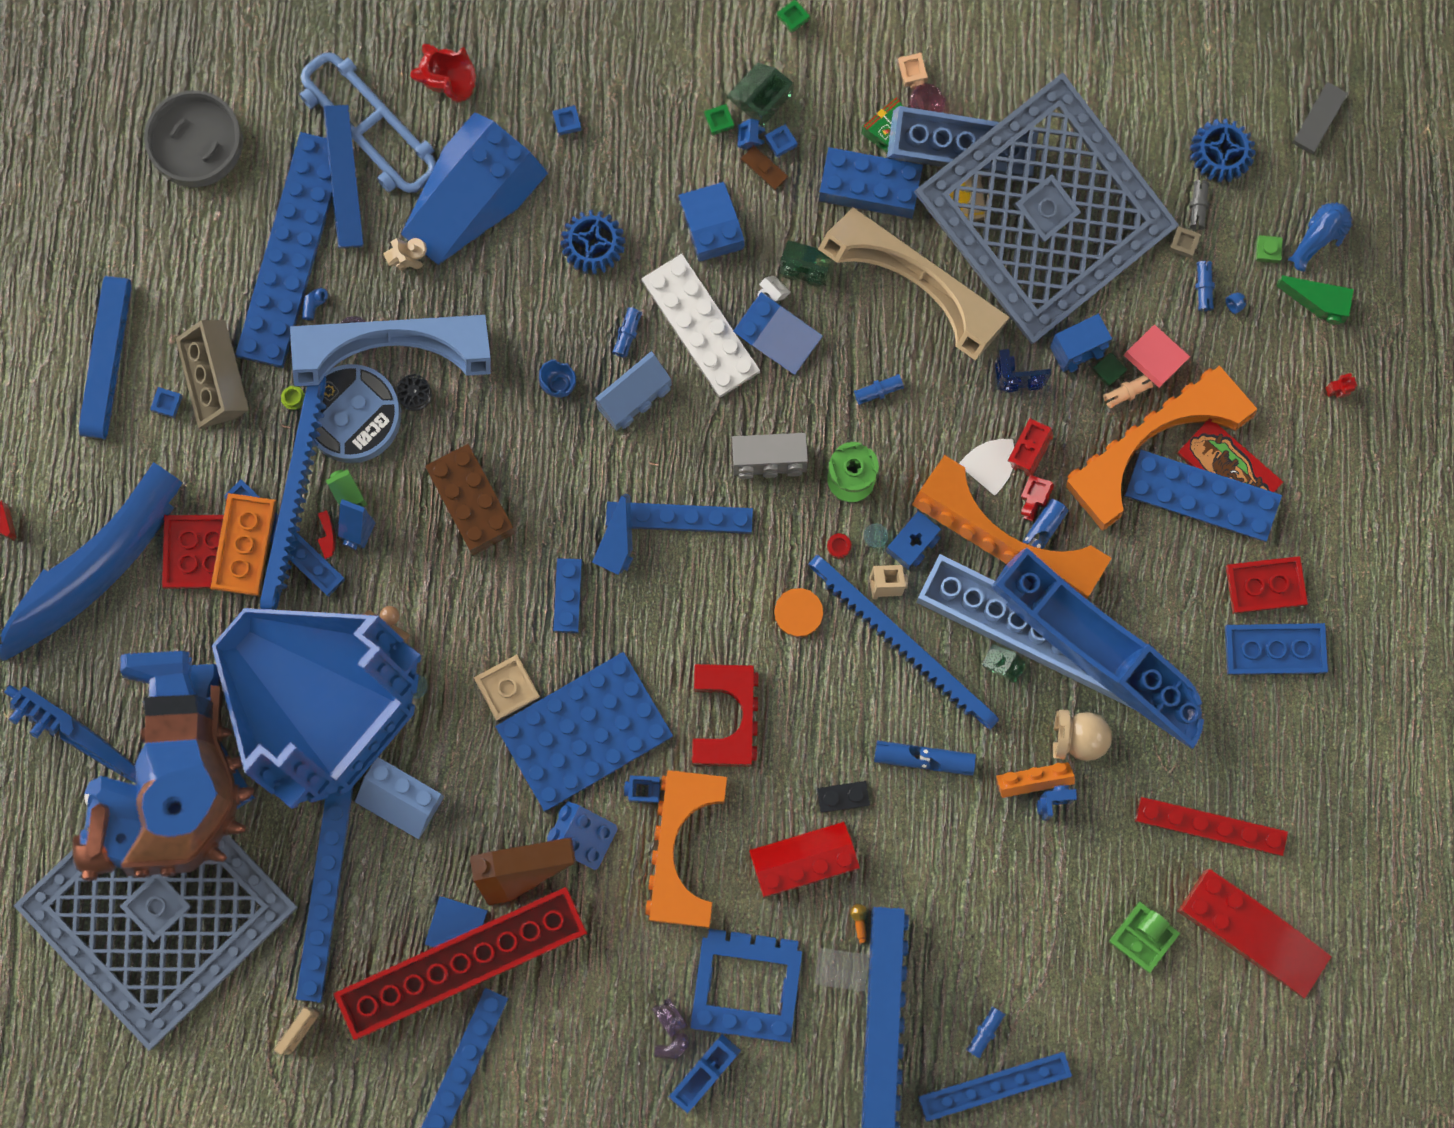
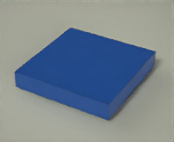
M440 896L425 945L436 947L484 925L488 910Z

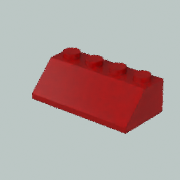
M845 822L749 850L763 898L853 872L860 868Z

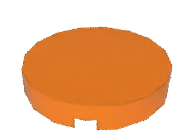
M803 588L790 589L777 600L774 610L775 621L784 633L793 637H806L814 633L821 624L823 618L822 603L818 596L810 590Z

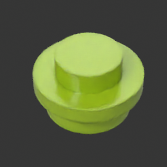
M289 386L282 392L281 402L287 409L297 410L303 405L305 393L297 386Z

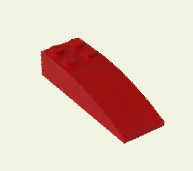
M1211 869L1204 870L1177 911L1304 999L1332 957L1286 921Z

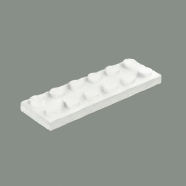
M682 254L641 278L643 284L719 398L760 373L759 368Z

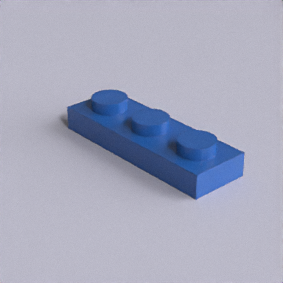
M557 558L554 632L579 633L582 559Z

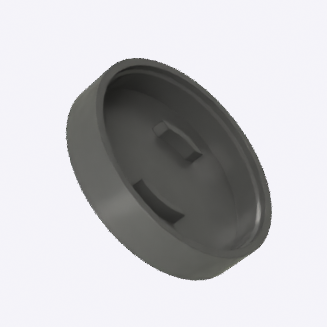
M190 90L169 96L153 110L145 127L144 143L150 160L166 179L185 187H203L221 180L235 167L243 148V134L238 119L226 102L211 93Z

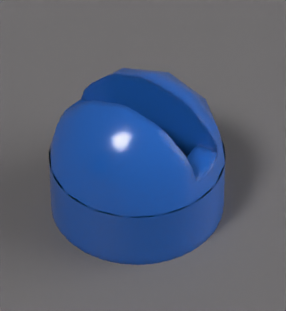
M1239 292L1225 298L1228 309L1234 314L1243 310L1247 301L1243 300L1245 296Z

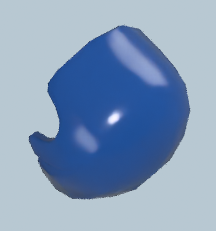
M552 359L544 363L539 370V383L546 394L562 398L572 393L575 388L576 374L568 363L563 364L559 363L556 359Z

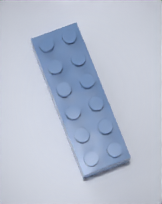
M898 106L893 110L887 158L945 167L1000 122ZM1027 132L1016 142L1026 143ZM1033 132L1032 144H1037L1038 132ZM1009 147L998 156L1008 158ZM1015 147L1014 158L1024 160L1026 148ZM1031 149L1030 161H1035L1036 149ZM991 161L979 171L990 172ZM996 161L995 173L1006 174L1007 163ZM1013 164L1012 175L1023 177L1024 165ZM1029 166L1028 178L1033 176L1034 166Z

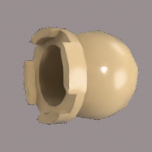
M1059 710L1056 712L1054 730L1058 731V742H1053V758L1065 760L1066 755L1070 753L1076 759L1091 761L1107 753L1112 742V731L1109 724L1100 715L1084 712L1071 717L1069 710Z

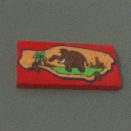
M1211 418L1202 425L1177 453L1190 466L1271 492H1275L1283 483L1278 476L1217 423L1211 422Z

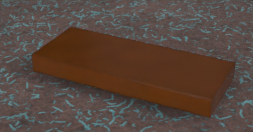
M754 145L741 158V161L775 191L788 179V176Z

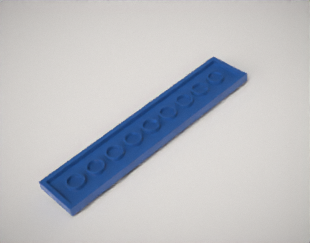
M303 132L299 134L235 355L238 358L279 368L284 367L291 343L290 326H296L333 197L327 138Z

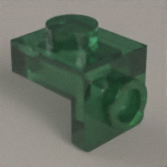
M992 644L982 663L985 669L1006 677L1012 683H1015L1017 678L1022 675L1025 661L1017 653Z

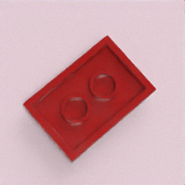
M1300 556L1226 565L1233 614L1300 607L1308 604Z

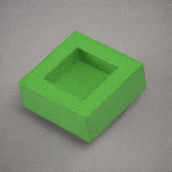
M1259 235L1256 243L1255 261L1280 263L1283 237Z

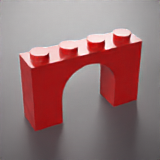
M694 664V692L725 693L732 696L739 703L743 718L736 732L726 738H693L692 766L752 767V761H757V746H752V736H757L758 721H753V711H758V697H753V687H758L759 672H754V665Z

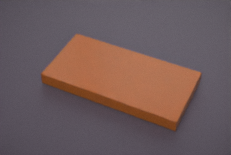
M228 493L211 582L212 590L261 596L277 500Z

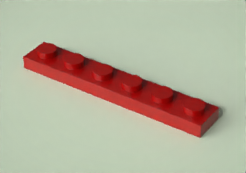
M1140 797L1135 822L1277 856L1284 855L1288 831L1145 797Z

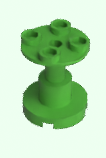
M858 442L842 444L835 450L829 462L827 483L830 491L838 500L851 503L858 502L872 493L879 468L876 454Z

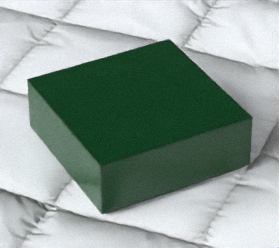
M1109 353L1092 369L1108 387L1127 371L1112 353Z

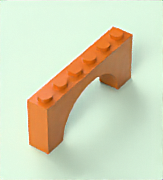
M667 770V776H662L660 790L665 791L664 801L659 800L657 815L662 816L661 826L656 825L654 840H659L658 850H653L651 865H656L655 875H650L648 890H653L652 900H647L645 915L650 916V921L710 928L713 903L696 897L682 884L675 869L674 845L683 823L695 811L712 804H724L727 777Z

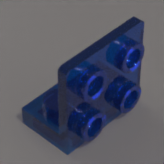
M1009 349L999 350L994 362L998 390H1004L1005 393L1017 392L1019 388H1028L1030 391L1040 390L1043 386H1046L1051 376V369L1013 372L1015 371V358L1010 356Z

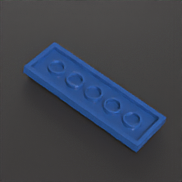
M1140 450L1125 497L1267 542L1282 495Z

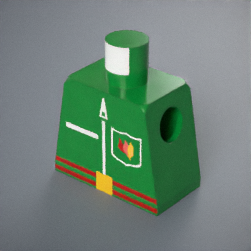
M897 97L892 99L862 125L861 134L886 153L888 152L893 110L898 106H903Z

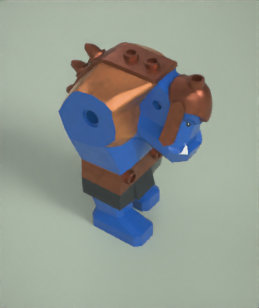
M189 652L128 653L121 655L120 671L122 677L149 684V697H144L142 702L145 710V728L141 729V739L145 746L135 764L136 785L104 776L88 783L84 793L88 806L85 829L81 830L80 835L73 837V860L76 869L82 873V880L94 881L98 879V874L113 872L116 867L122 868L127 876L146 878L150 875L174 876L176 873L191 872L208 859L215 862H223L227 859V855L219 849L220 844L218 843L224 835L240 834L246 830V826L235 821L236 817L234 816L237 806L240 805V802L247 800L253 795L254 788H239L238 784L235 785L233 774L236 773L235 769L243 765L241 756L231 758L230 755L225 756L220 746V741L232 735V730L221 725L223 693L220 688L222 684L217 665H192V658H189Z

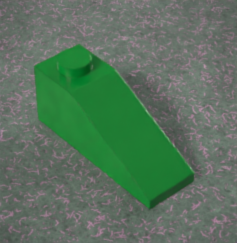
M1284 275L1277 282L1276 287L1320 319H1325L1327 323L1335 325L1344 323L1350 315L1354 289Z

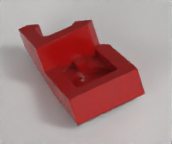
M325 510L318 513L326 536L318 539L325 559L333 556L336 545V532L332 517Z

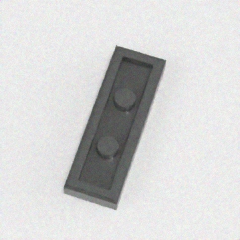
M1327 82L1292 143L1313 154L1348 93Z

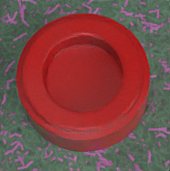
M834 534L827 542V551L833 558H845L851 551V541L844 534Z

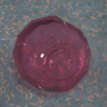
M923 83L912 91L910 96L911 108L941 113L945 110L946 98L935 85Z

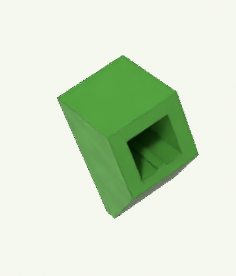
M342 469L337 470L326 480L339 506L342 499L361 507L367 505L355 479L348 469L345 471Z

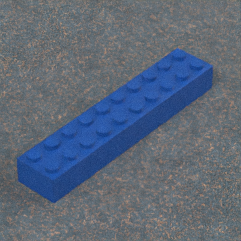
M874 907L872 909L861 1128H900V1122L895 1121V1112L900 1111L901 1096L896 1095L897 1085L902 1083V1069L897 1068L898 1059L903 1058V1043H899V1033H904V1017H900V1007H905L906 992L901 991V982L906 981L907 966H902V959L908 953V940H903L904 931L909 929V915H906L905 909Z

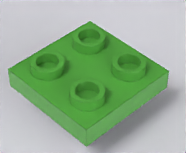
M1138 902L1108 942L1147 973H1150L1180 933L1170 926L1169 922L1161 915Z

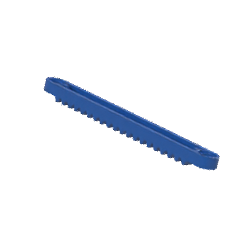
M325 376L319 385H309L306 388L262 590L260 609L277 610L281 591L288 586L284 583V580L290 577L286 574V570L292 568L288 561L294 558L290 551L296 549L292 542L298 540L294 532L300 531L296 523L302 521L298 513L304 512L300 504L306 502L302 494L308 493L304 485L310 483V480L306 478L307 475L312 474L308 467L314 465V461L310 457L316 455L312 448L318 446L314 439L320 436L317 428L322 427L319 419L324 418L321 409L326 408V405L323 403L326 388Z
M816 555L808 563L809 567L826 582V590L834 589L832 595H840L841 603L847 601L848 610L855 608L854 615H862L861 621L863 623L869 621V629L876 627V635L883 634L884 642L891 641V649L898 647L899 656L905 654L906 662H914L913 669L920 667L921 676L927 674L928 682L935 681L934 688L942 687V695L949 694L950 702L957 701L956 708H965L964 715H973L990 730L996 725L999 719L987 706L819 555Z

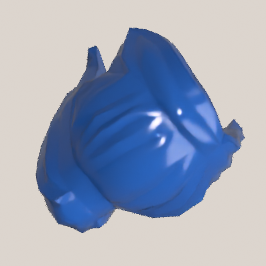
M1337 202L1322 205L1310 219L1309 228L1294 254L1288 258L1289 261L1294 262L1295 268L1298 271H1306L1307 263L1311 257L1333 239H1338L1336 246L1342 244L1343 239L1352 226V217L1347 206Z

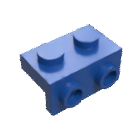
M1069 785L1055 786L1051 791L1044 792L1040 799L1037 800L1038 815H1042L1043 821L1052 818V805L1071 804L1077 800L1076 789L1069 790Z

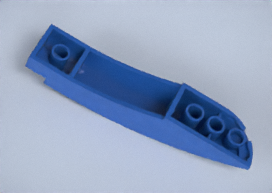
M153 462L124 505L91 540L49 571L42 570L10 616L0 635L2 637L1 643H3L0 644V659L5 661L43 640L98 599L131 566L164 523V515H170L174 509L169 502L175 497L183 483Z
M1025 548L1020 551L1004 567V571L991 588L1008 602L1006 605L1088 675L1151 722L1193 749L1200 738L1204 719H1202L1201 698L1194 685L1150 644L1144 643L1084 598L1031 550Z

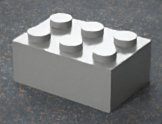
M806 433L732 436L734 476H739L740 479L753 478V475L763 474V477L766 478L777 477L778 473H787L788 476H800L802 472L807 471Z

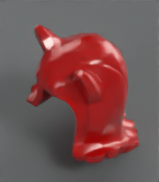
M423 44L422 51L424 56L419 67L410 72V77L417 82H422L426 88L434 92L445 93L447 97L455 102L469 99L473 89H475L476 74L467 50L464 47H461L458 52L449 49L438 50L433 45Z

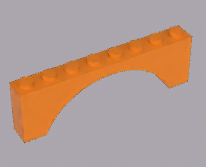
M1221 366L1214 370L1210 368L1200 376V381L1196 384L1193 382L1189 383L1182 389L1180 396L1176 399L1174 396L1169 398L1162 405L1164 408L1157 413L1155 411L1149 413L1144 418V423L1138 427L1136 425L1132 426L1125 432L1123 439L1112 441L1105 448L1107 451L1100 456L1095 454L1086 462L1087 466L1081 470L1077 468L1067 476L1066 488L1102 531L1122 517L1124 511L1121 498L1122 477L1130 459L1146 441L1168 428L1186 423H1205L1209 418L1212 419L1211 422L1236 431L1255 416L1257 412L1255 405Z
M946 455L943 456L922 486L912 504L921 512L929 515L1005 564H1008L1020 551L1028 548L1086 599L1112 559L1091 545L1074 551H1051L1030 546L1011 537L993 524L980 510L970 493L965 467Z

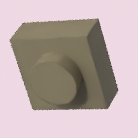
M1178 226L1169 251L1192 259L1201 234Z

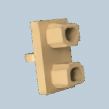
M396 238L391 241L393 248L384 253L386 261L391 267L396 265L402 271L408 267L419 269L423 267V264L418 259L425 255L427 247L425 242L419 238H413L408 243Z

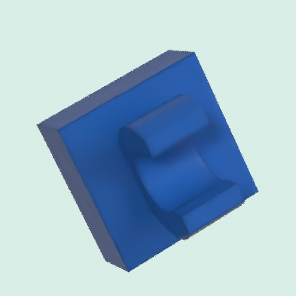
M750 118L738 125L737 148L747 149L753 145L757 147L764 144V140L758 139V134L765 132V128L759 126V120Z

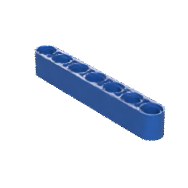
M105 276L102 282L79 421V435L82 437L106 439L108 435L131 296V280L129 278Z

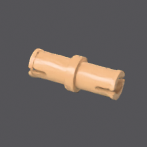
M1145 375L1129 383L1126 381L1121 384V387L1104 394V401L1114 397V400L1106 403L1110 409L1127 399L1131 401L1135 399V395L1153 388L1152 381L1143 385L1142 383L1149 379Z

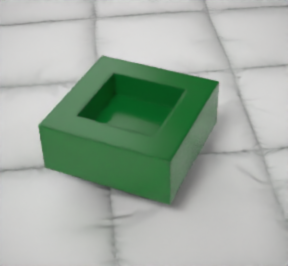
M797 0L791 1L777 12V17L790 33H793L810 20L809 14Z
M727 104L704 111L712 136L734 129V123Z

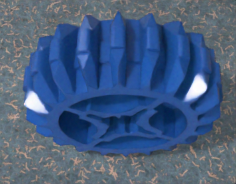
M1227 118L1223 120L1222 124H1220L1218 119L1213 121V125L1207 122L1204 125V129L1199 128L1197 131L1198 135H1195L1192 139L1194 144L1191 145L1190 151L1194 153L1191 155V160L1197 161L1194 165L1195 168H1202L1201 176L1205 175L1206 172L1210 174L1208 177L1209 181L1214 176L1217 177L1218 183L1222 182L1224 177L1228 183L1232 181L1233 177L1239 179L1241 173H1247L1248 166H1251L1253 163L1251 157H1254L1255 150L1251 148L1254 147L1255 141H1248L1251 133L1244 134L1245 126L1237 128L1236 121H1233L1231 125L1228 124ZM1220 135L1217 142L1205 143L1209 138ZM1230 138L1234 140L1237 144H1233L1230 141ZM1221 145H1222V148L1225 149V151H1227V152L1225 153L1224 157H1223V153L1220 152L1221 150H1219V148L1221 147ZM1208 157L1213 158L1216 164L1212 162ZM1240 158L1237 163L1225 166L1228 159Z
M590 210L589 216L586 217L584 212H581V219L578 220L573 216L571 219L574 225L566 223L565 228L567 231L561 233L562 238L565 239L560 242L561 247L565 248L562 250L563 256H568L567 263H574L575 270L583 266V273L585 274L589 268L592 269L594 275L597 274V268H601V271L605 273V265L613 268V260H621L618 253H624L622 245L625 243V238L621 237L624 234L623 229L618 228L619 222L617 220L611 222L612 216L610 214L603 218L601 210L597 216H594L593 210ZM587 227H592L591 230L586 233L580 232L581 230ZM601 228L605 229L611 235L613 239L612 242H609L606 238L600 236ZM596 235L597 244L592 245L590 249L589 241L594 239ZM574 242L579 243V246L585 248V257L574 249ZM598 252H607L598 258H594Z

